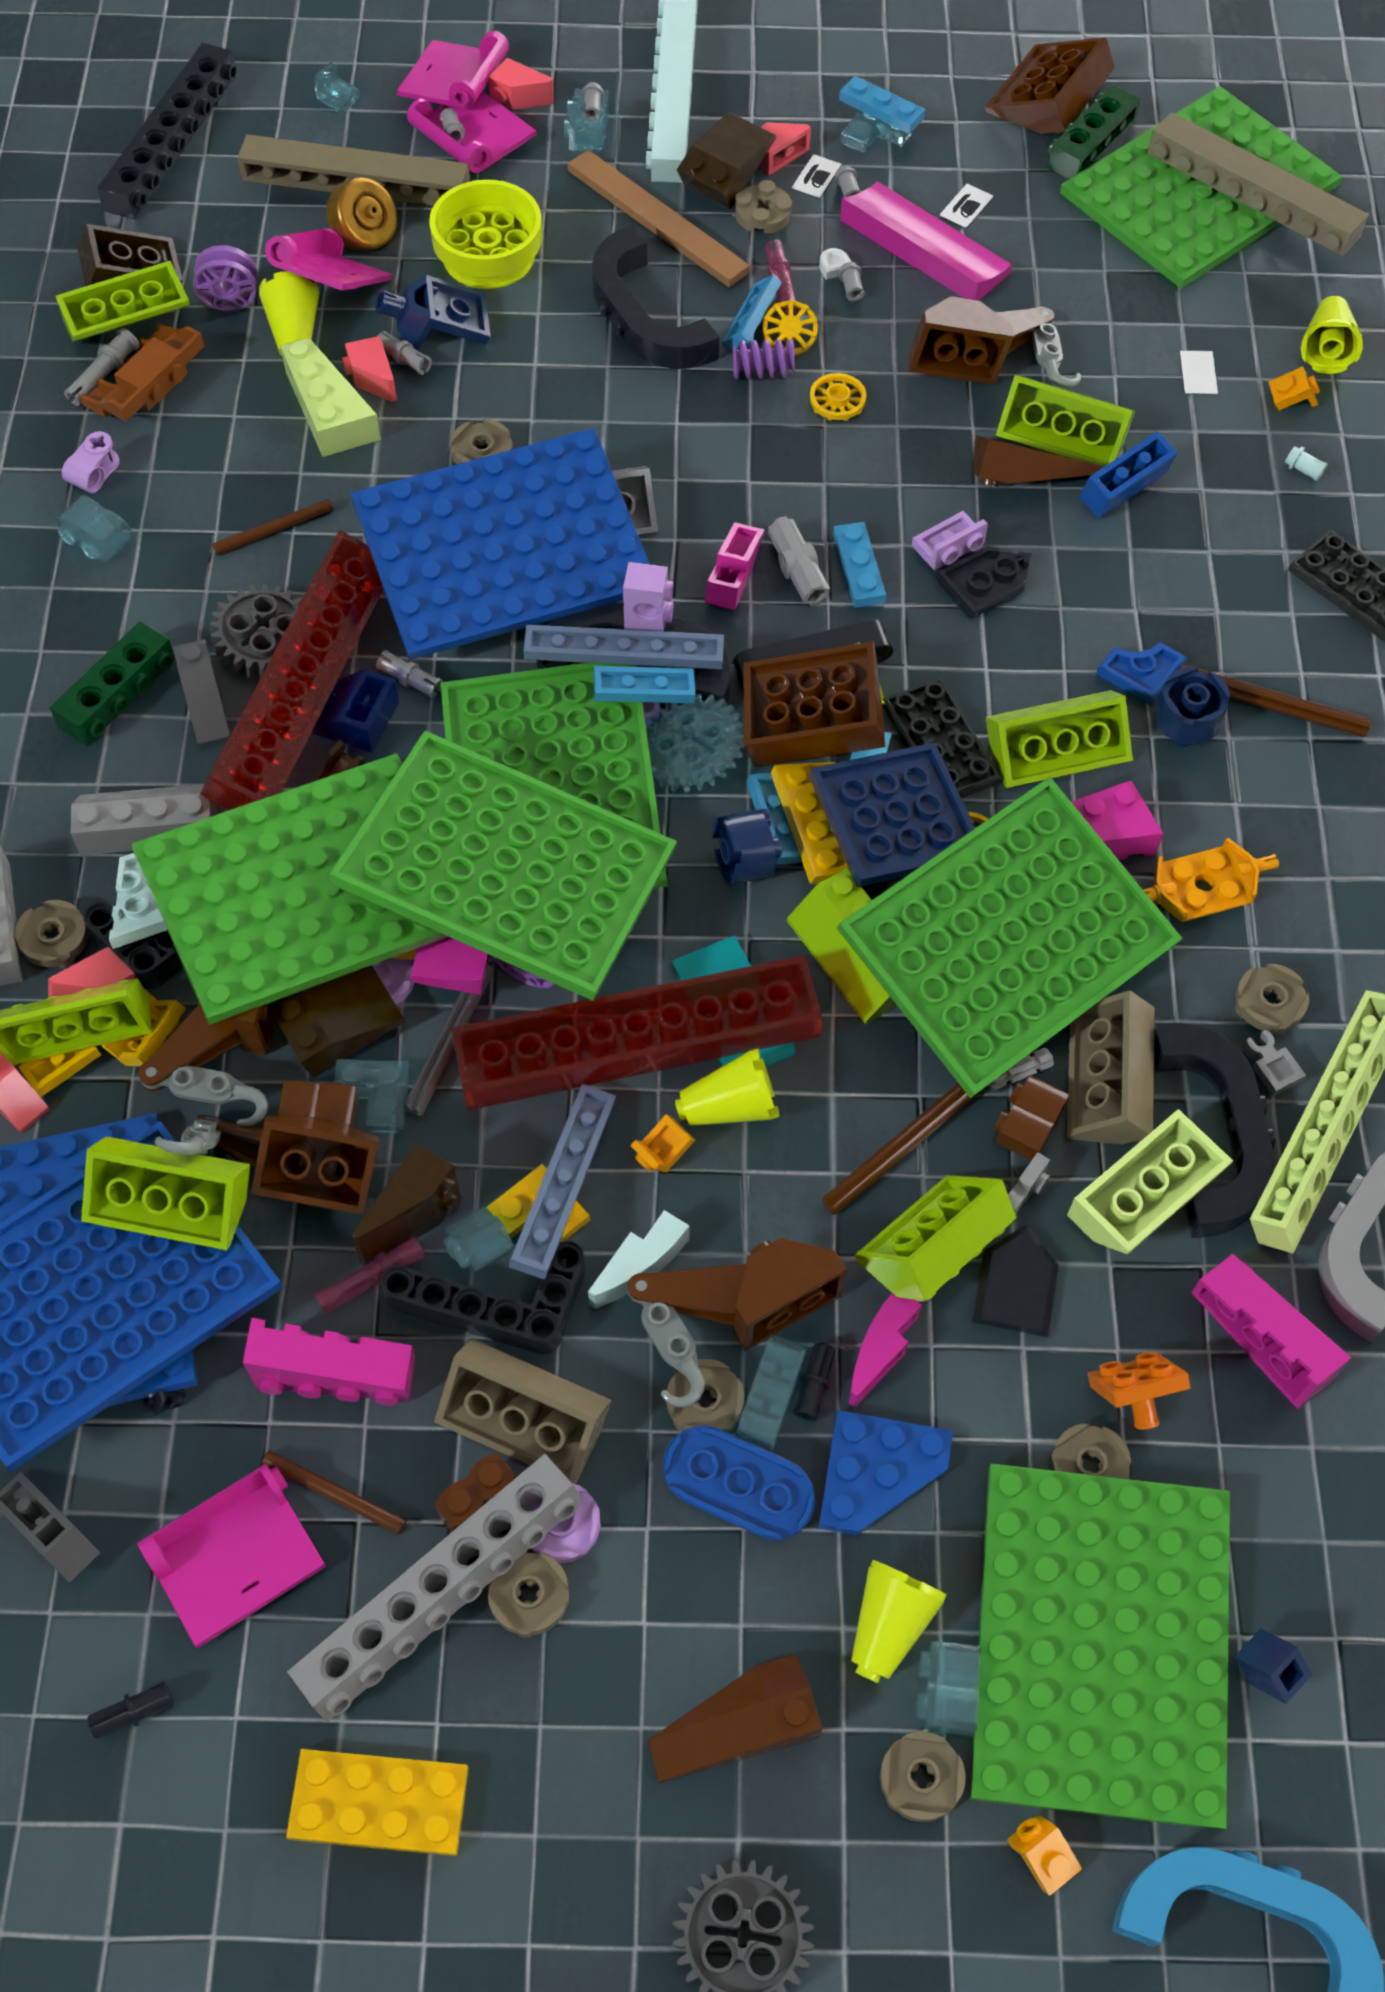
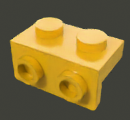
M147 992L150 997L152 1033L102 1044L101 1046L125 1066H141L158 1050L167 1036L171 1035L179 1027L180 1017L186 1010L177 1000H157Z

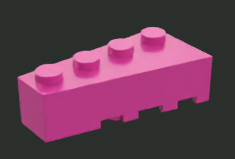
M1132 780L1071 801L1118 860L1127 859L1128 855L1143 854V857L1156 855L1163 832Z
M1234 1254L1230 1255L1199 1279L1192 1291V1294L1297 1409L1329 1385L1351 1359L1345 1351L1254 1273L1247 1263L1238 1259Z
M251 1318L243 1365L255 1387L259 1388V1391L271 1395L282 1394L283 1390L295 1391L298 1395L306 1398H320L321 1394L336 1395L337 1399L346 1402H357L359 1398L375 1399L376 1403L386 1406H395L398 1404V1401L409 1402L416 1361L412 1345L360 1337L357 1343H351L350 1338L338 1332L325 1330L319 1337L301 1331V1326L285 1324L284 1330L281 1331L264 1328L266 1320Z

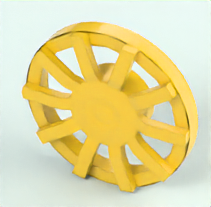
M794 300L776 303L768 310L764 317L763 337L764 340H769L771 348H773L775 343L769 336L771 334L778 333L779 337L777 339L787 342L788 339H793L794 342L797 340L802 347L794 349V356L800 355L814 344L818 334V321L814 312L807 304ZM789 307V315L786 316L782 309ZM793 308L800 309L796 316L793 315ZM777 311V313L781 317V320L773 318L771 316ZM804 313L810 317L803 321L800 320ZM768 322L779 326L767 330ZM813 324V331L802 328V326ZM801 333L811 336L807 343L802 339Z
M843 373L827 374L813 383L810 390V403L816 414L818 413L826 417L829 421H832V419L848 421L849 418L861 414L866 403V390L863 384L853 376ZM833 381H843L842 383H833ZM825 383H828L829 385L827 390L820 386H822ZM847 383L852 384L855 388L850 390L849 387L846 385ZM818 391L826 396H815V393ZM857 392L861 395V397H850ZM825 401H826V403H824V404L821 405V406L818 404V402H825ZM850 402L859 404L857 406H854Z

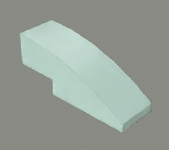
M664 1210L644 1239L630 1232L588 1291L589 1305L597 1309L627 1295L628 1282L635 1274L660 1272L689 1241V1225Z

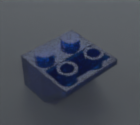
M364 669L339 679L311 729L312 734L336 742L341 740L345 745L373 753L399 704L395 678Z

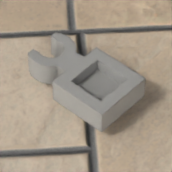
M1262 1031L1259 1037L1264 1046H1257L1251 1037L1246 1040L1244 1044L1246 1053L1250 1057L1258 1059L1253 1066V1070L1273 1097L1304 1081L1306 1074L1287 1048L1284 1047L1276 1051L1274 1048V1037L1269 1031Z
M1037 1152L1018 1179L1015 1187L1008 1194L1015 1215L1032 1192L1040 1194L1050 1178V1175L1046 1174L1050 1159Z

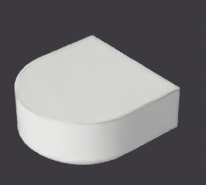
M830 248L823 251L820 255L819 268L824 278L828 280L839 277L841 266L851 262V260L843 250Z

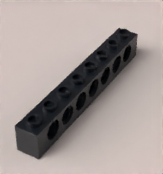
M202 42L97 187L103 211L134 220L140 210L145 207L152 193L158 189L164 176L172 169L176 159L185 151L186 145L193 135L197 134L205 118L211 114L215 104L223 97L230 83L235 80L237 66L231 50Z

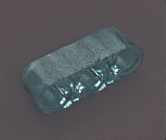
M772 1334L770 1335L743 1410L736 1437L770 1451L774 1450L808 1346Z

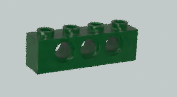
M1112 84L1104 93H1100L1097 96L1095 102L1089 108H1085L1082 111L1080 117L1074 123H1070L1067 126L1065 132L1058 139L1052 141L1048 149L1049 162L1047 168L1070 179L1093 165L1136 121L1141 98Z
M139 621L50 707L57 727L88 746L96 737L102 735L106 727L118 715L123 714L127 710L128 705L141 693H144L162 672L170 668L175 660L170 640Z

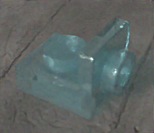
M330 62L314 75L317 99L340 113H343L360 99L359 89L338 77L337 65L333 62Z

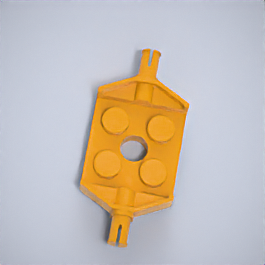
M1227 838L1221 847L1162 862L1163 856H1159L1155 867L1154 885L1143 889V891L1152 901H1155L1156 905L1160 904L1176 919L1185 922L1253 903L1257 895L1260 872L1274 868L1277 869L1279 861L1278 858L1276 859L1277 856L1275 854L1259 859L1253 858L1251 854L1230 838ZM1205 881L1210 884L1212 890L1203 891L1198 889L1195 882Z

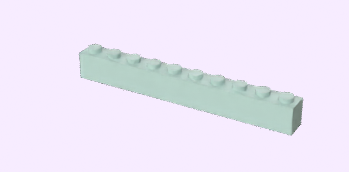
M659 0L658 17L661 18H657L655 54L659 55H654V73L658 74H653L652 91L656 93H651V111L655 112H650L649 130L653 131H648V149H652V151L646 152V169H651V182L683 183L677 168L688 150L698 0Z

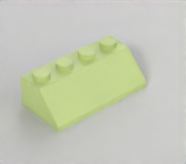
M1178 1109L1074 1198L1067 1216L1093 1242L1128 1255L1232 1164L1233 1160Z

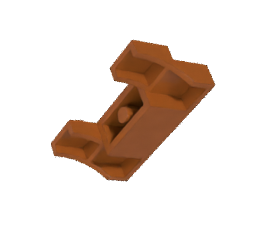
M158 322L156 324L157 330L147 340L143 338L139 340L141 349L114 374L117 384H112L99 378L97 380L98 386L88 396L84 394L80 396L82 405L105 418L111 413L125 422L141 407L150 411L188 374L186 364L205 347L202 334L189 326L176 329Z

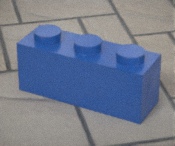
M1156 431L1091 475L1079 498L1100 519L1165 475L1178 453Z

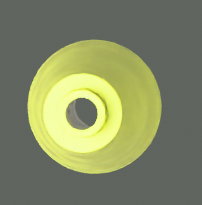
M288 271L273 274L274 279L266 282L265 278L259 286V296L281 356L280 346L306 338L312 340L320 295L316 281L313 283L308 278Z
M1329 296L1320 302L1302 338L1301 354L1304 362L1311 365L1312 370L1317 373L1329 375L1342 373L1354 361L1356 363L1360 359L1363 350V337L1346 300L1340 296Z
M759 1048L746 1052L680 1091V1099L675 1100L680 1120L687 1119L690 1126L763 1121L780 1117L778 1106L774 1107L771 1098L775 1095L764 1060L760 1058Z
M872 1560L868 1568L851 1658L852 1662L858 1664L855 1673L876 1683L879 1682L881 1676L889 1679L944 1604L947 1594L924 1582L913 1579L909 1575L890 1566Z

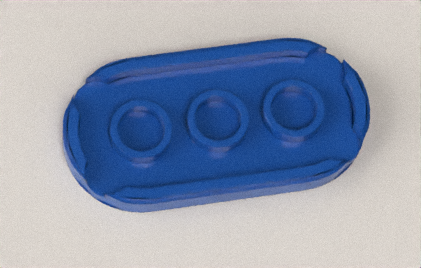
M707 1425L686 1429L675 1436L666 1449L663 1459V1472L667 1485L675 1496L689 1505L766 1539H785L802 1530L813 1515L816 1499L809 1477L796 1463L721 1429Z

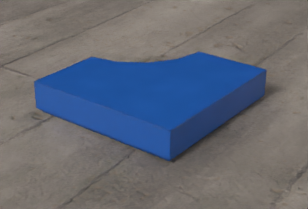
M1161 642L1151 649L1141 652L1125 651L1114 647L1098 667L1096 675L1152 706L1160 697L1168 677L1173 672L1179 670L1181 665H1185L1187 657Z

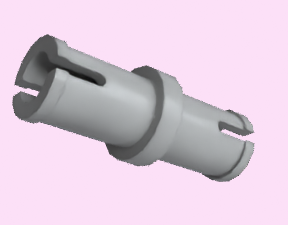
M387 331L379 333L378 336L381 337L385 353L392 356L396 363L407 365L421 375L429 371L432 364L431 358L414 349L412 343L406 340L401 341Z
M387 650L381 653L385 659L378 658L376 669L398 679L399 683L406 688L411 686L425 693L430 698H435L438 695L434 692V689L438 692L441 690L442 679L419 669V665L413 661L408 663Z

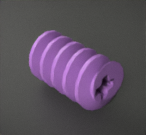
M776 339L773 348H771L769 340L763 341L761 349L756 340L751 341L749 349H747L744 340H740L737 349H735L733 344L732 361L735 380L739 379L741 371L745 372L747 379H751L753 370H756L759 379L763 378L765 370H768L771 379L775 378L777 370L781 371L783 378L787 377L789 369H792L794 374L793 339L787 340L785 348L780 339Z

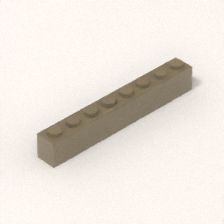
M1171 112L1152 131L1147 154L1341 256H1344L1361 237L1369 216L1368 213Z
M246 134L237 157L242 181L333 192L339 185L351 179L363 177L372 179L383 186L393 201L434 206L437 200L450 189L470 182L468 163Z

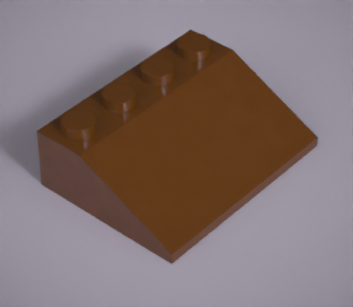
M1107 38L1035 44L986 105V113L1040 134L1054 133L1059 135L1064 133L1067 126L1073 123L1077 116L1081 114L1084 107L1094 97V94L1115 68Z
M874 641L744 663V747L754 767L885 747L884 716Z

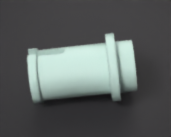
M1294 446L1285 461L1289 465V469L1295 468L1318 481L1328 464L1304 452V447L1299 449Z

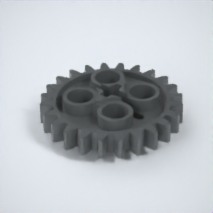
M251 584L248 593L237 588L236 598L227 594L226 604L218 602V612H212V622L209 623L211 645L215 646L216 655H223V663L225 665L234 662L235 672H238L243 667L246 668L248 677L253 674L254 670L259 671L261 679L265 677L266 671H271L275 678L278 676L279 669L290 674V664L300 668L301 658L309 659L310 650L315 649L317 627L315 616H311V607H303L302 597L292 600L291 590L287 591L284 595L280 594V586L278 585L274 588L273 592L268 591L266 584H263L261 591H256L255 587Z
M733 1860L731 1873L726 1874L721 1865L717 1864L715 1867L716 1879L713 1881L706 1874H700L703 1889L699 1891L691 1886L687 1888L689 1896L693 1899L692 1905L681 1902L678 1905V1909L687 1916L686 1920H677L673 1923L675 1929L684 1932V1937L673 1941V1947L686 1950V1954L677 1960V1965H690L692 1968L685 1979L686 1983H692L699 1979L702 1982L699 1992H709L710 1990L712 1992H786L783 1985L786 1981L798 1987L800 1980L793 1970L795 1968L807 1970L810 1965L805 1959L800 1957V1953L814 1949L812 1943L802 1940L803 1935L813 1931L814 1926L809 1923H801L800 1918L809 1911L808 1906L796 1907L794 1904L801 1891L795 1889L786 1893L784 1887L788 1877L784 1875L777 1882L771 1880L772 1866L770 1865L762 1875L756 1874L755 1860H751L747 1872H741L738 1861ZM721 1897L730 1898L736 1904L737 1914L729 1921L717 1919L712 1911L713 1903ZM764 1904L774 1906L779 1912L780 1921L773 1928L766 1929L761 1927L756 1920L755 1912ZM740 1924H746L751 1935L778 1937L782 1940V1944L774 1946L750 1940L746 1948L738 1947L737 1938L708 1935L704 1929L706 1926H713L736 1932L739 1930ZM715 1943L725 1945L731 1953L729 1964L723 1968L712 1967L706 1959L707 1949ZM763 1950L772 1956L774 1968L770 1974L759 1976L751 1970L749 1958L756 1951Z

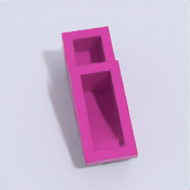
M734 522L717 554L716 566L707 581L705 603L736 610L758 555L764 536V529Z
M892 1293L873 1319L862 1342L852 1377L848 1403L853 1408L863 1400L905 1355L908 1341L902 1335L919 1317L922 1305L918 1301L899 1298Z

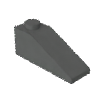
M205 639L173 646L179 676L199 748L232 740L213 663Z
M22 1472L15 1476L0 1491V1512L69 1583L100 1554L95 1546Z

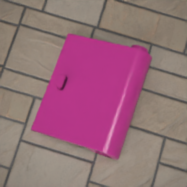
M498 31L487 32L480 42V48L432 40L398 88L397 96L425 99L428 102L463 109L472 107L487 85L488 76L500 65L508 53V40Z
M482 91L474 105L468 109L441 105L433 110L432 105L427 100L417 99L410 105L407 112L408 122L457 161L468 163L469 170L474 173L485 170L537 135L535 129L484 91ZM445 109L455 110L459 122L465 128V135L460 142H457L443 131V125L440 121L442 116L440 114Z
M332 228L274 236L267 241L265 246L266 257L273 266L339 290L358 289V287L392 280L393 274L342 257L343 239Z
M265 1463L137 1543L148 1565L162 1584L197 1649L326 1567L282 1490L289 1486L277 1466L269 1470Z

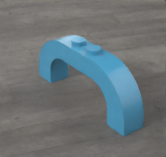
M1201 1847L1171 1852L1140 1871L1129 1883L1118 1903L1111 1932L1154 1947L1162 1943L1169 1910L1181 1893L1189 1890H1204L1294 1922L1310 1931L1318 1939L1328 1958L1330 1979L1327 1992H1384V1975L1379 1952L1369 1930L1355 1911L1334 1893L1314 1883L1300 1879V1871L1284 1865H1275V1869L1258 1864L1259 1857L1252 1853L1234 1849L1233 1854L1218 1849Z

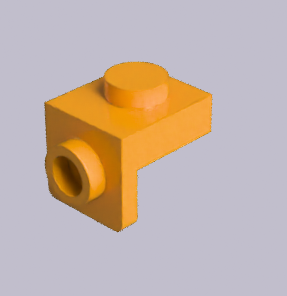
M1303 366L1268 381L1278 411L1307 398L1312 407L1318 405L1315 394L1320 392L1318 383L1314 375L1308 377Z
M666 1114L643 1141L634 1140L630 1146L638 1153L635 1156L636 1160L648 1171L652 1172L655 1169L667 1173L694 1143L695 1139L671 1115Z
M1041 1815L1022 1822L1016 1832L1007 1839L1011 1848L1023 1857L1040 1888L1049 1896L1082 1870L1059 1828Z

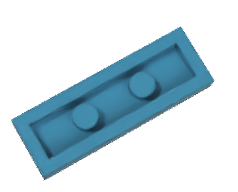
M854 76L840 90V101L908 134L925 117L924 108L857 76Z
M775 274L754 283L721 342L728 352L732 351L733 344L736 349L740 340H744L746 346H748L754 339V332L763 322L765 312L777 297L776 292L782 283Z
M865 522L834 526L833 536L854 608L885 603L886 592Z
M594 666V701L694 703L695 701L694 668Z
M771 773L750 774L747 785L754 807L758 810L767 809L770 816L772 836L778 837L781 843L782 855L776 858V865L802 863Z

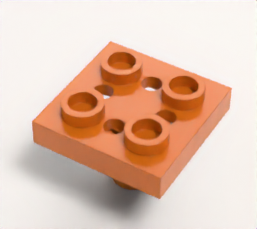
M1157 1352L1141 1353L1135 1357L1136 1360L1126 1363L1119 1361L1106 1362L1099 1366V1370L1087 1372L1090 1387L1114 1407L1118 1408L1131 1404L1134 1427L1141 1430L1151 1429L1160 1424L1154 1398L1191 1389L1188 1373Z

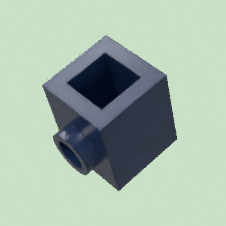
M1262 1628L1235 1656L1250 1685L1285 1704L1312 1676L1310 1669L1295 1645Z

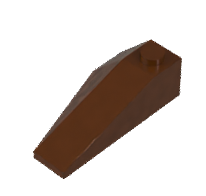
M976 435L973 474L981 477L980 483L993 487H998L999 482L1011 484L1093 475L1104 467Z
M795 1654L756 1665L648 1739L658 1783H662L817 1739L820 1737L822 1727L809 1683Z

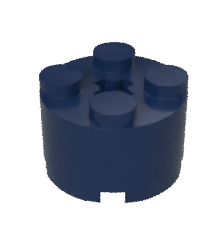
M1196 667L1179 669L1168 677L1162 689L1155 711L1156 722L1161 731L1179 747L1207 742L1220 729L1228 708L1230 692L1223 679L1209 671V674L1198 672L1199 668Z
M767 809L745 811L718 817L714 820L713 839L719 838L720 848L714 849L716 861L726 882L731 881V885L771 877L776 873V858L781 857L782 848L778 837L772 836L770 816Z

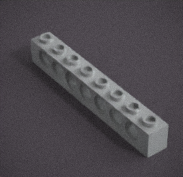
M543 1454L287 1671L311 1706L326 1722L334 1716L345 1712L350 1707L352 1701L365 1689L379 1683L387 1670L400 1659L410 1656L416 1650L418 1644L429 1634L444 1627L449 1621L450 1616L465 1603L474 1601L481 1594L482 1589L497 1576L508 1572L513 1566L514 1561L528 1549L538 1546L544 1540L546 1534L557 1524L572 1517L577 1507L583 1503L574 1485L546 1454ZM542 1503L536 1510L529 1511L533 1505ZM510 1529L506 1536L498 1538L503 1531ZM479 1556L473 1564L466 1566L471 1558ZM447 1583L443 1590L434 1593L438 1586ZM414 1610V1613L409 1619L402 1621L403 1617L408 1612ZM381 1638L380 1643L376 1647L369 1649L375 1640ZM348 1666L347 1671L342 1676L337 1677L338 1672Z

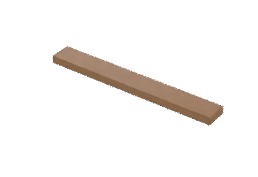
M586 150L568 163V172L730 288L750 273V265L590 150Z

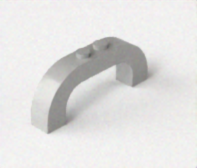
M1385 1152L1377 1158L1365 1177L1360 1174L1356 1175L1346 1191L1352 1195L1346 1205L1340 1201L1328 1220L1333 1222L1334 1225L1323 1242L1318 1260L1319 1280L1329 1306L1345 1325L1371 1343L1385 1327V1291L1375 1285L1365 1274L1359 1254L1365 1235L1385 1205Z

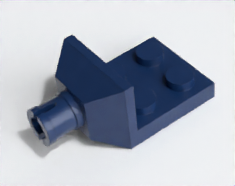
M424 275L407 286L402 295H397L381 289L378 293L375 303L376 313L394 317L397 321V330L403 339L412 343L417 351L431 328L485 345L491 337L486 293L429 275Z

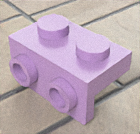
M961 511L913 537L912 547L935 571L944 565L954 563L958 557L969 551L978 550L985 543L988 523L984 519L974 523L964 511Z

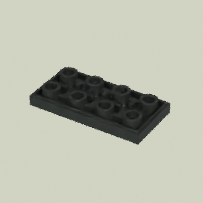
M1330 529L1293 560L1288 571L1385 642V569Z
M942 677L883 699L885 704L882 706L906 748L930 743L936 744L961 798L1000 784L1001 776Z

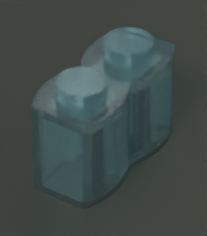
M84 495L56 518L60 537L69 545L75 544L81 547L84 553L91 559L97 558L103 562H108L133 539L126 521Z
M486 1207L477 1210L444 1229L448 1237L443 1239V1243L453 1259H457L462 1269L469 1266L473 1272H476L515 1249L503 1223L497 1216H493Z
M931 1641L928 1652L921 1651L919 1677H926L925 1694L918 1693L916 1719L923 1720V1731L967 1737L975 1735L978 1721L981 1646Z

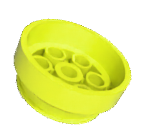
M476 180L460 184L444 193L434 204L430 213L431 239L437 257L444 263L446 270L454 279L470 287L495 289L517 282L531 269L535 256L542 244L541 212L537 202L527 191L508 182Z

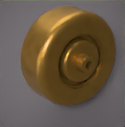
M354 178L339 185L333 190L327 203L329 227L340 234L343 239V247L350 251L365 252L382 248L390 242L395 234L397 212L394 202L386 189L372 179Z

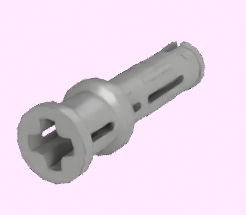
M119 328L116 331V337L108 345L104 344L101 346L99 357L64 391L65 397L70 400L78 392L71 403L79 406L81 404L80 396L82 394L88 396L98 385L97 380L99 378L104 379L113 369H120L124 365V359L131 352H136L140 349V343L137 338L127 329Z

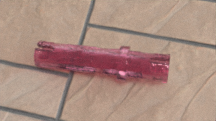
M774 240L776 247L774 250L772 242L769 241L764 248L769 261L767 266L769 276L775 274L782 282L776 292L779 303L789 300L797 301L789 274L791 266L789 260L785 258L783 244L780 240ZM789 307L782 309L786 316L789 315ZM793 308V315L796 316L800 309Z
M412 1236L411 1239L387 1253H384V1251L376 1254L377 1258L346 1275L320 1292L314 1293L325 1314H329L330 1311L380 1283L382 1274L388 1268L396 1265L407 1267L419 1259L425 1258L426 1255L417 1239Z

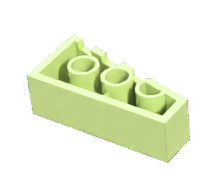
M310 338L280 346L286 374L322 457L381 440L377 414Z

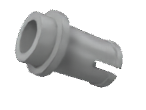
M590 82L582 89V98L584 100L582 115L588 121H597L598 117L601 116L600 105L604 98V91L598 83Z
M450 108L443 110L440 114L442 116L440 121L443 125V131L457 142L462 141L465 135V128L459 122L456 111Z
M848 165L840 167L836 171L835 182L841 187L844 197L861 192L856 181L857 172Z
M855 262L843 264L839 271V279L844 283L846 297L849 301L854 302L859 301L865 295L860 278L862 271Z

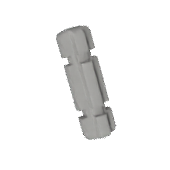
M1041 1048L1032 1052L1033 1056L1030 1057L1028 1055L989 1084V1087L997 1091L1006 1087V1082L1013 1084L1028 1078L1030 1075L1037 1074V1069L1042 1072L1051 1068L1054 1065L1052 1054L1047 1048Z

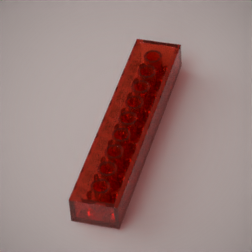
M341 530L338 531L200 793L202 797L228 810H232L281 793L383 591L382 583L367 544Z
M803 955L595 998L594 1001L589 999L453 1027L451 1030L463 1093L469 1111L579 1088L582 1084L588 1086L746 1053L757 1048L760 1050L821 1037L823 1018L807 959Z

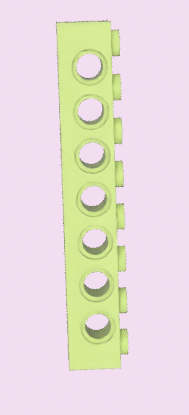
M1365 991L1250 1217L1259 1244L1294 1253L1385 1069V994Z

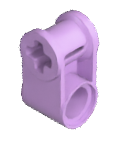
M102 431L88 435L81 446L64 463L62 478L66 482L89 493L97 492L120 462L117 453L112 450L113 442L110 435Z

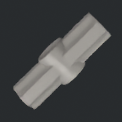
M786 516L777 518L772 525L768 526V535L778 552L782 573L786 579H792L804 603H808L811 606L820 604L829 596L830 588L819 569L816 551L810 542L805 543L793 519H788Z

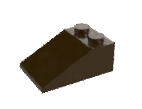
M728 112L690 147L678 166L677 172L686 188L731 210L735 204L736 194L744 190L775 141L776 135Z
M86 224L78 248L85 286L167 261H171L182 284L183 279L173 238Z
M372 965L286 996L269 1006L298 1060L313 1078L406 1022Z
M417 1144L414 1145L351 1234L361 1264L365 1266L371 1265L438 1226L446 1215L450 1216L455 1212L460 1203L461 1196L453 1164Z

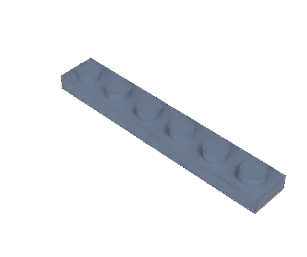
M526 625L523 652L524 659L722 669L724 634Z
M584 1084L581 1085L510 1259V1268L545 1280L613 1108L616 1095Z

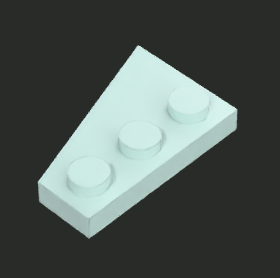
M134 853L120 857L115 888L117 900L116 906H113L112 911L114 920L113 930H110L109 942L112 949L167 930Z

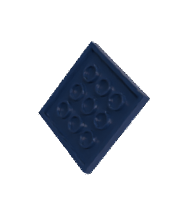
M935 743L813 767L810 770L809 778L857 887L907 877L975 829Z

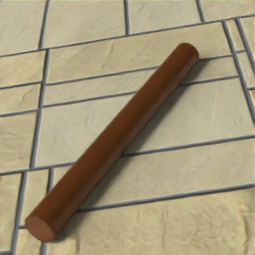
M326 499L215 542L212 546L218 556L334 511L330 499Z
M270 1450L262 1460V1465L266 1463L269 1469L277 1466L283 1476L398 1535L402 1533L406 1526L407 1520Z

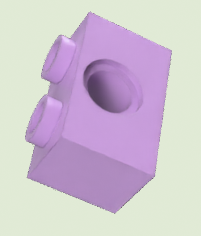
M628 562L623 586L624 630L664 632L665 623L672 621L674 603L668 601L672 600L674 582L668 581V567Z

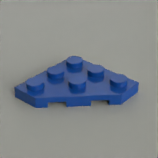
M837 1410L818 1529L858 1536L882 1516L892 1512L915 1496L919 1490L947 1473L949 1467L953 1431Z

